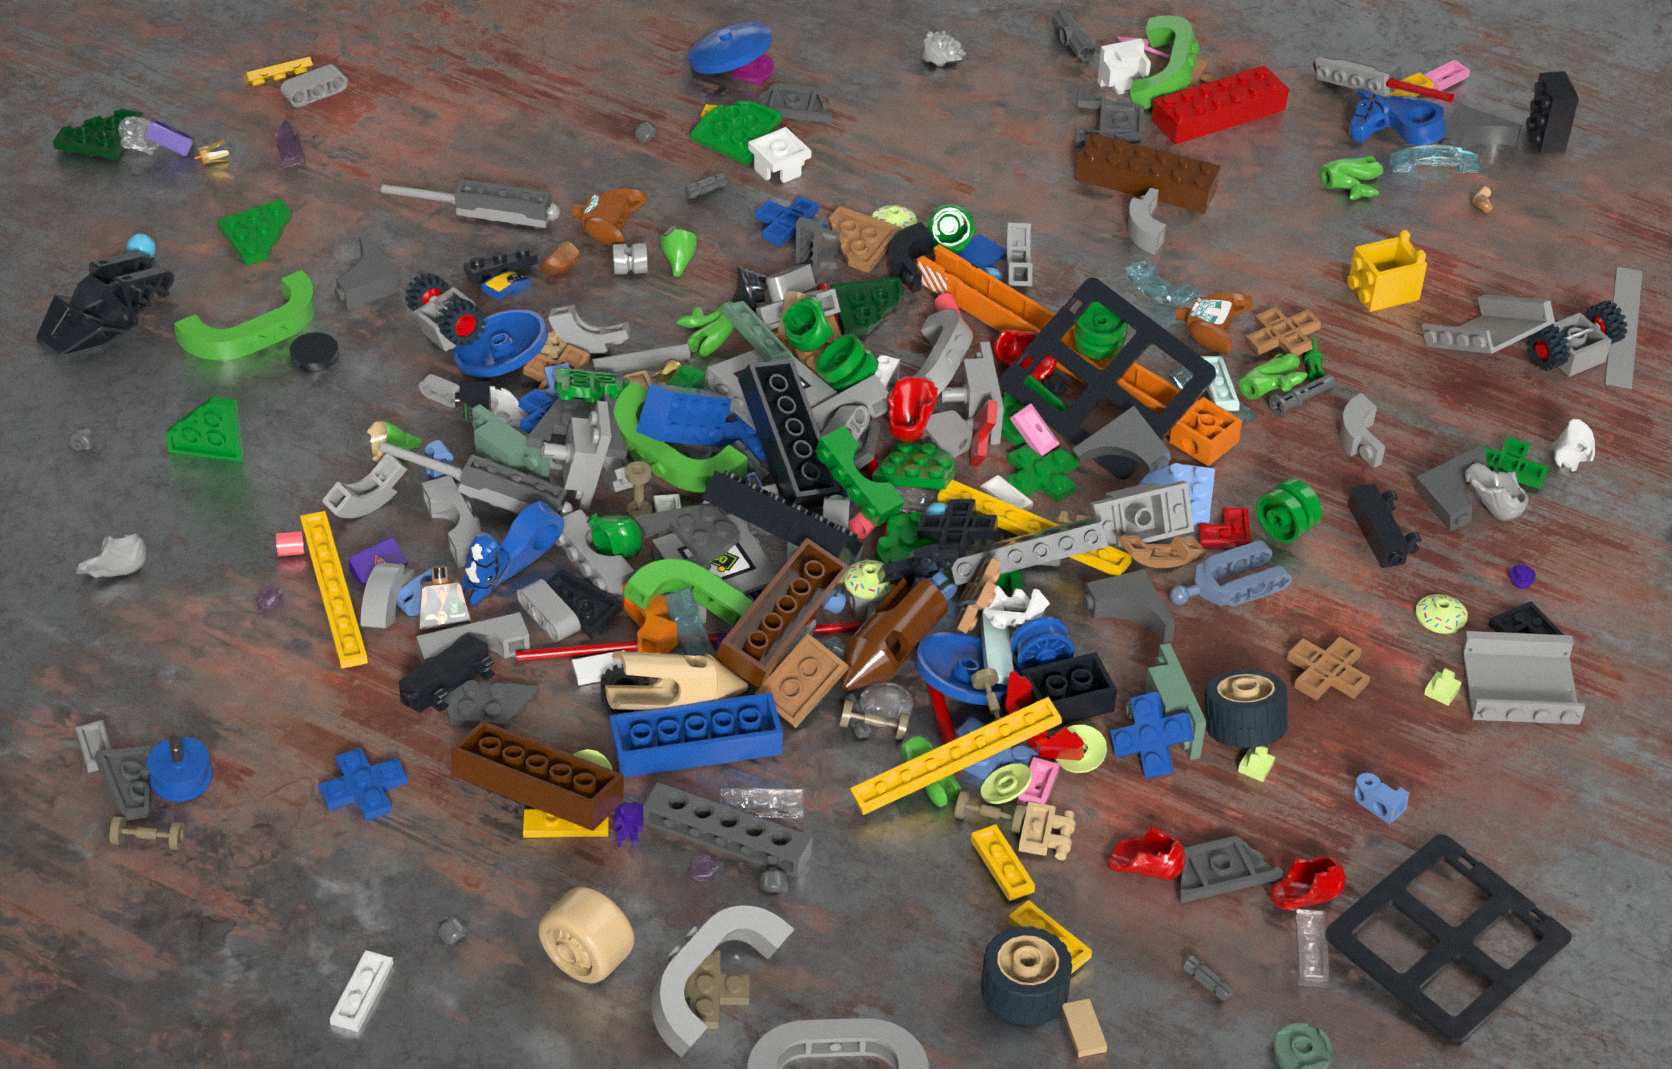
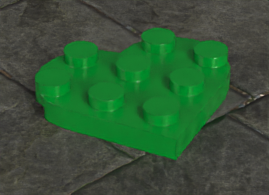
M555 368L554 389L559 393V398L563 400H574V397L584 398L586 402L597 403L604 394H609L610 398L617 399L630 383L628 378H623V381L616 380V374L564 368Z
M912 512L911 514L892 515L886 524L884 536L878 540L874 558L875 561L884 564L907 559L912 549L935 543L939 546L940 539H918L917 528L920 516L923 515L922 513ZM938 569L929 571L927 575L937 574L939 571Z

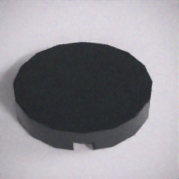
M306 333L297 337L291 343V361L299 368L302 366L306 367V370H322L331 366L334 363V359L338 358V343L332 336L326 333Z

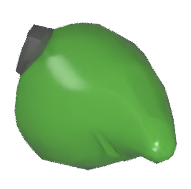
M676 225L665 229L660 237V249L670 263L672 274L674 277H680L687 264L692 261L695 252H697V237L692 232L677 229Z

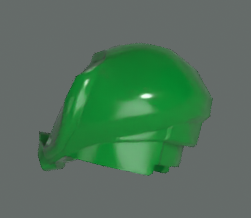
M952 203L940 205L931 212L926 221V228L933 235L932 249L940 244L954 253L963 252L978 230L975 226L973 215L963 206Z
M803 298L798 303L790 306L783 315L782 321L785 325L786 338L793 348L801 352H814L824 346L828 338L834 334L825 319L822 301L818 298Z
M596 513L586 521L591 528L593 543L598 554L605 556L621 555L624 559H631L639 554L643 543L642 531L638 523L627 515L598 517Z

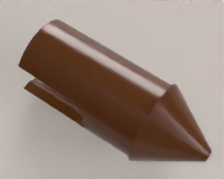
M903 577L854 635L847 638L844 662L848 665L849 669L843 674L841 685L845 691L892 680L895 672L918 647L922 639L930 633L947 613V601L933 583L922 578L909 592L907 582Z

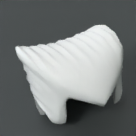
M1579 419L1570 420L1562 434L1552 443L1554 459L1558 467L1561 468L1563 463L1571 472L1577 470L1580 462L1594 460L1595 440L1593 432L1587 424Z

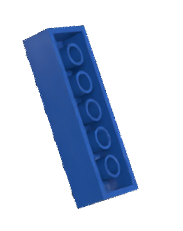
M772 692L609 715L610 739L617 771L623 774L624 778L782 755L783 731Z

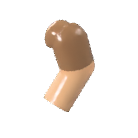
M1482 187L1473 198V204L1477 209H1481L1483 213L1487 214L1494 206L1488 198L1491 195L1490 189Z

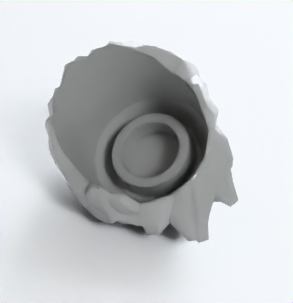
M929 31L922 43L921 59L925 62L931 61L937 67L943 66L945 63L960 61L962 56L966 55V52L960 49L962 44L955 40L954 37L947 35L945 31L941 33Z

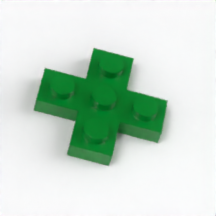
M1507 436L1501 452L1482 446L1486 450V466L1491 471L1496 473L1515 472L1519 483L1541 489L1549 467L1526 460L1531 448L1530 443Z
M1027 444L1008 454L1007 462L1017 469L1018 472L1006 478L1005 481L1026 497L1041 489L1058 503L1076 492L1077 485L1065 475L1077 468L1078 460L1062 447L1045 457L1040 456Z

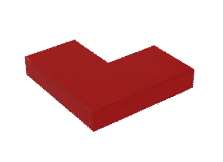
M988 400L973 420L970 465L979 466L987 457L988 434L996 425L997 401Z
M1223 507V525L1199 524V543L1205 549L1231 550L1252 543L1248 508Z

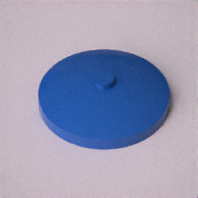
M746 21L734 23L714 30L699 39L690 48L687 57L691 68L698 73L716 74L742 67L764 54L771 46L773 37L770 28L762 22Z
M515 309L499 312L483 319L486 322V326L483 328L485 331L483 334L478 333L480 337L478 341L474 338L472 339L474 342L472 345L467 343L465 347L461 345L454 347L453 357L459 370L471 377L488 378L506 374L523 366L542 350L548 338V329L543 318L534 311Z
M940 632L922 639L914 657L915 667L921 677L933 688L951 698L972 704L988 705L985 698L987 695L986 689H975L971 682V676L977 671L984 669L982 639L957 632ZM1012 659L1013 670L1020 676L1018 666ZM998 683L993 685L991 690L996 693L998 702H1005L1008 686Z

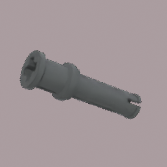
M1326 374L1297 389L1292 388L1282 395H1274L1269 399L1270 409L1276 416H1282L1286 414L1287 410L1297 409L1301 407L1304 401L1329 389H1333L1336 385L1335 379L1331 374Z

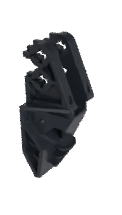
M139 251L92 261L89 263V275L77 284L72 297L54 296L37 333L36 340L60 358L100 349L139 325L136 315L151 307L150 300L153 298L155 291L161 297L169 295L168 290L174 283V275L164 267L151 268L149 257Z

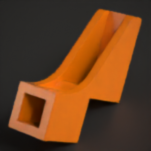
M627 583L623 586V593L625 591ZM659 595L644 610L624 596V611L641 628L637 632L638 652L669 654L678 645L677 623L671 621L672 598Z

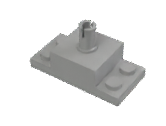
M989 341L980 342L979 352H975V359H964L962 387H945L940 393L941 403L962 402L966 420L972 417L975 418L988 400L997 401L996 425L988 434L990 445L1000 444L1004 407Z
M597 401L595 410L590 412L589 419L571 418L564 445L543 442L541 449L542 459L562 461L564 489L574 490V499H578V507L581 510L589 511L611 440L608 402Z
M1184 480L1162 486L1150 482L1105 493L1106 499L1090 503L1091 517L1101 516L1107 543L1118 550L1124 549L1123 545L1117 540L1120 535L1139 536L1144 543L1194 532L1188 482Z

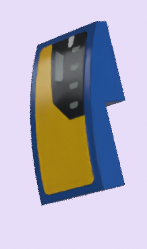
M505 271L500 273L501 275L488 279L481 287L483 293L501 301L510 293L517 296L531 284V280L515 271Z

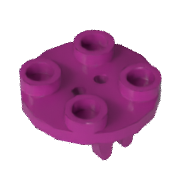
M764 53L754 61L732 70V77L749 81L754 85H761L764 83V80L772 76L775 70L774 62Z

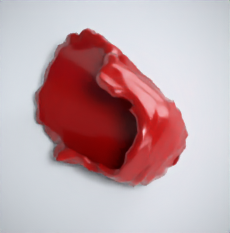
M1015 329L1000 331L993 345L994 355L1003 365L1009 368L1038 333L1023 332ZM1028 356L1020 364V367L1025 370L1033 362V359ZM1046 356L1030 375L1037 381L1039 379L1044 380L1051 375L1058 362L1052 357Z
M905 376L902 379L896 380V385L893 387L891 394L887 395L889 431L897 439L915 442L925 434L926 426L938 396V388L929 379Z
M1152 826L1144 837L1139 839L1131 837L1120 840L1113 847L1106 865L1110 870L1117 872L1134 873L1143 877L1170 881L1174 880L1182 872L1186 856L1184 848L1177 838L1164 834Z
M1322 856L1311 860L1295 857L1283 881L1275 883L1270 888V900L1275 904L1276 908L1288 909L1290 911L1332 901L1340 896L1345 888L1346 876L1344 868L1331 856Z

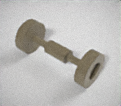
M642 461L632 462L627 465L625 476L627 481L634 484V501L627 505L626 515L634 520L635 516L652 513L651 505L644 501L643 485L651 479V467Z
M986 668L974 673L971 676V682L975 689H986L987 695L985 698L991 714L995 715L996 720L993 721L995 722L1001 719L999 713L1001 708L996 693L992 692L991 687L999 681V677L995 669Z
M844 701L839 722L840 727L847 728L850 718L859 719L868 725L896 728L895 739L904 740L909 714L901 712L897 723L884 720L885 717L869 713L865 715L851 712L853 701Z
M960 791L955 808V818L964 819L967 809L980 812L981 816L998 820L1000 817L1013 820L1011 831L1021 833L1027 806L1018 804L1015 814L1012 815L1001 812L1002 809L984 804L981 807L969 804L970 792Z
M114 816L110 826V843L122 845L125 834L136 835V838L152 840L162 837L169 838L170 850L180 851L184 843L185 826L183 822L174 821L170 832H159L158 828L147 827L126 829L125 817Z

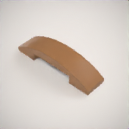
M1120 535L1117 539L1137 562L1153 568H1171L1185 565L1203 558L1207 554V551L1193 536H1175L1171 544H1145L1139 536Z

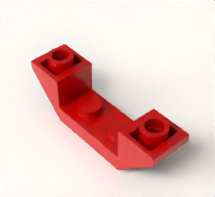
M1014 670L1009 674L1005 705L1006 716L1023 709L1033 701L1031 692L1033 687L1025 676L1020 677ZM1066 726L1051 738L1044 731L1026 740L1041 758L1078 761L1084 758L1083 740L1076 732L1071 733Z

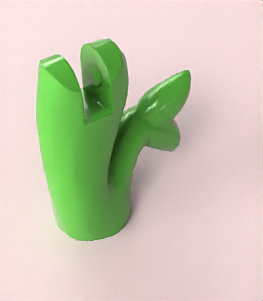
M1373 155L1338 159L1328 162L1320 168L1319 177L1322 185L1327 189L1343 188L1350 190L1349 198L1351 200H1357L1360 197L1370 198L1379 194L1373 187L1361 184L1358 181L1372 180L1383 174L1382 165L1376 162Z
M733 302L723 303L716 311L707 316H704L701 307L698 306L693 309L692 315L684 316L676 322V324L684 327L700 328L686 342L691 352L694 353L700 348V356L706 358L728 339L736 327L722 313L723 305L732 304Z
M1279 353L1271 360L1257 365L1246 372L1239 380V389L1247 399L1254 400L1272 390L1281 389L1284 392L1291 390L1293 386L1300 384L1307 377V373L1295 372L1300 364V360L1296 355Z
M916 736L909 739L900 750L903 764L936 749V747L924 736ZM954 774L925 786L930 800L938 807L947 805L946 793L953 801H957L962 790Z

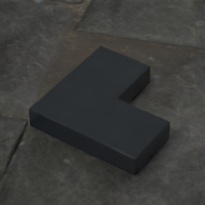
M1532 601L1490 618L1488 624L1495 632L1564 635Z

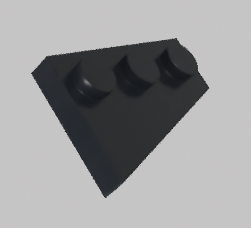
M519 248L512 254L500 252L493 254L492 258L474 257L469 260L470 262L463 263L465 273L474 282L482 280V275L495 277L501 275L502 269L515 271L538 264V258L533 250Z
M562 568L546 582L576 614L581 630L591 640L624 610L623 601Z

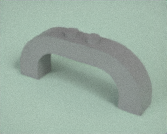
M943 310L929 315L921 328V332L934 348L924 366L913 377L926 378L934 382V386L938 388V395L953 378L973 339L972 330L955 310ZM893 388L887 390L889 395L891 394Z
M747 905L723 909L713 915L701 929L695 926L684 938L688 943L683 948L677 945L668 955L667 959L671 962L658 977L652 992L651 1010L653 1020L666 1044L682 1058L708 1028L688 1007L684 988L687 979L718 945L730 940L743 941L753 946L766 959H769L794 929L776 914L760 907Z
M851 1017L844 1019L817 1018L814 1020H800L775 1027L758 1040L750 1053L747 1069H782L787 1063L798 1058L874 1056L886 1061L893 1069H929L928 1058L922 1045L910 1032L885 1020L873 1018L855 1019Z

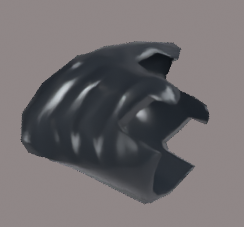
M738 266L737 288L732 301L733 303L744 301L753 311L757 312L756 308L758 306L756 303L765 301L767 276L746 269L744 266Z

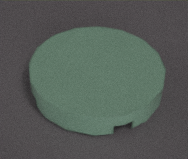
M1299 1022L1290 1023L1278 1031L1274 1039L1272 1052L1275 1061L1282 1069H1326L1331 1062L1333 1046L1330 1038L1323 1030L1318 1027L1314 1029L1309 1027L1308 1023Z

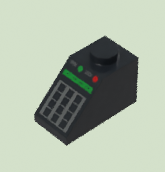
M490 381L460 382V392H455V407H460L461 418L472 424V408L480 404L491 412Z

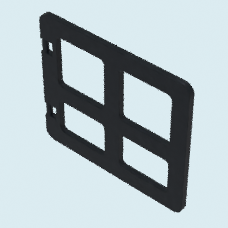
M1088 278L1024 349V352L1001 375L999 383L1006 393L1024 407L1032 404L1046 424L1075 446L1091 436L1080 425L1103 399L1111 402L1122 412H1126L1135 406L1162 441L1215 380L1216 369L1211 363L1099 279ZM1078 300L1083 305L1074 314L1069 309ZM1094 302H1099L1136 330L1135 335L1104 370L1096 369L1061 342L1063 336ZM1152 344L1159 347L1193 373V377L1160 414L1154 413L1117 384L1121 377ZM1029 356L1033 359V362L1024 370L1020 367V364ZM1046 356L1055 359L1088 385L1085 392L1067 412L1059 411L1024 383L1025 379ZM1103 455L1092 458L1120 480L1128 479L1141 465L1131 458L1118 455Z
M1443 834L1433 837L1334 920L1325 932L1326 940L1439 1034L1453 1043H1460L1465 1040L1568 947L1572 939V935L1567 928L1553 917L1542 912L1530 899L1484 863L1477 861L1468 854L1467 850L1452 838ZM1463 858L1474 867L1469 869L1458 860ZM1440 860L1447 862L1490 897L1487 902L1458 927L1450 926L1406 890L1407 887ZM1386 905H1393L1438 942L1433 949L1405 973H1398L1353 936L1355 931ZM1532 912L1543 922L1538 924L1528 914ZM1506 913L1513 914L1542 938L1534 948L1510 969L1500 966L1473 943ZM1454 959H1460L1491 985L1457 1016L1448 1014L1420 990Z

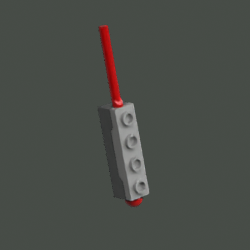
M1330 50L1326 54L1317 57L1313 62V68L1317 73V80L1357 90L1365 89L1384 97L1400 89L1447 102L1454 100V94L1402 81L1401 68L1397 65L1336 50Z

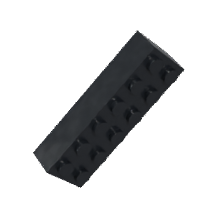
M793 359L749 363L738 377V381L779 495L785 500L798 504L803 508L824 506V496L838 495L841 489L829 468L818 459L815 452L821 434Z
M725 470L724 474L718 471L714 472L701 498L798 547L808 538L848 566L854 563L863 543L856 540L858 535L839 524L834 528L835 523L816 513L813 515L812 512L802 506L791 503L773 492H768L762 487L746 481Z

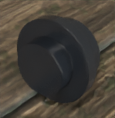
M1051 375L1045 378L1044 387L1056 397H1059L1067 390L1068 381L1060 375Z

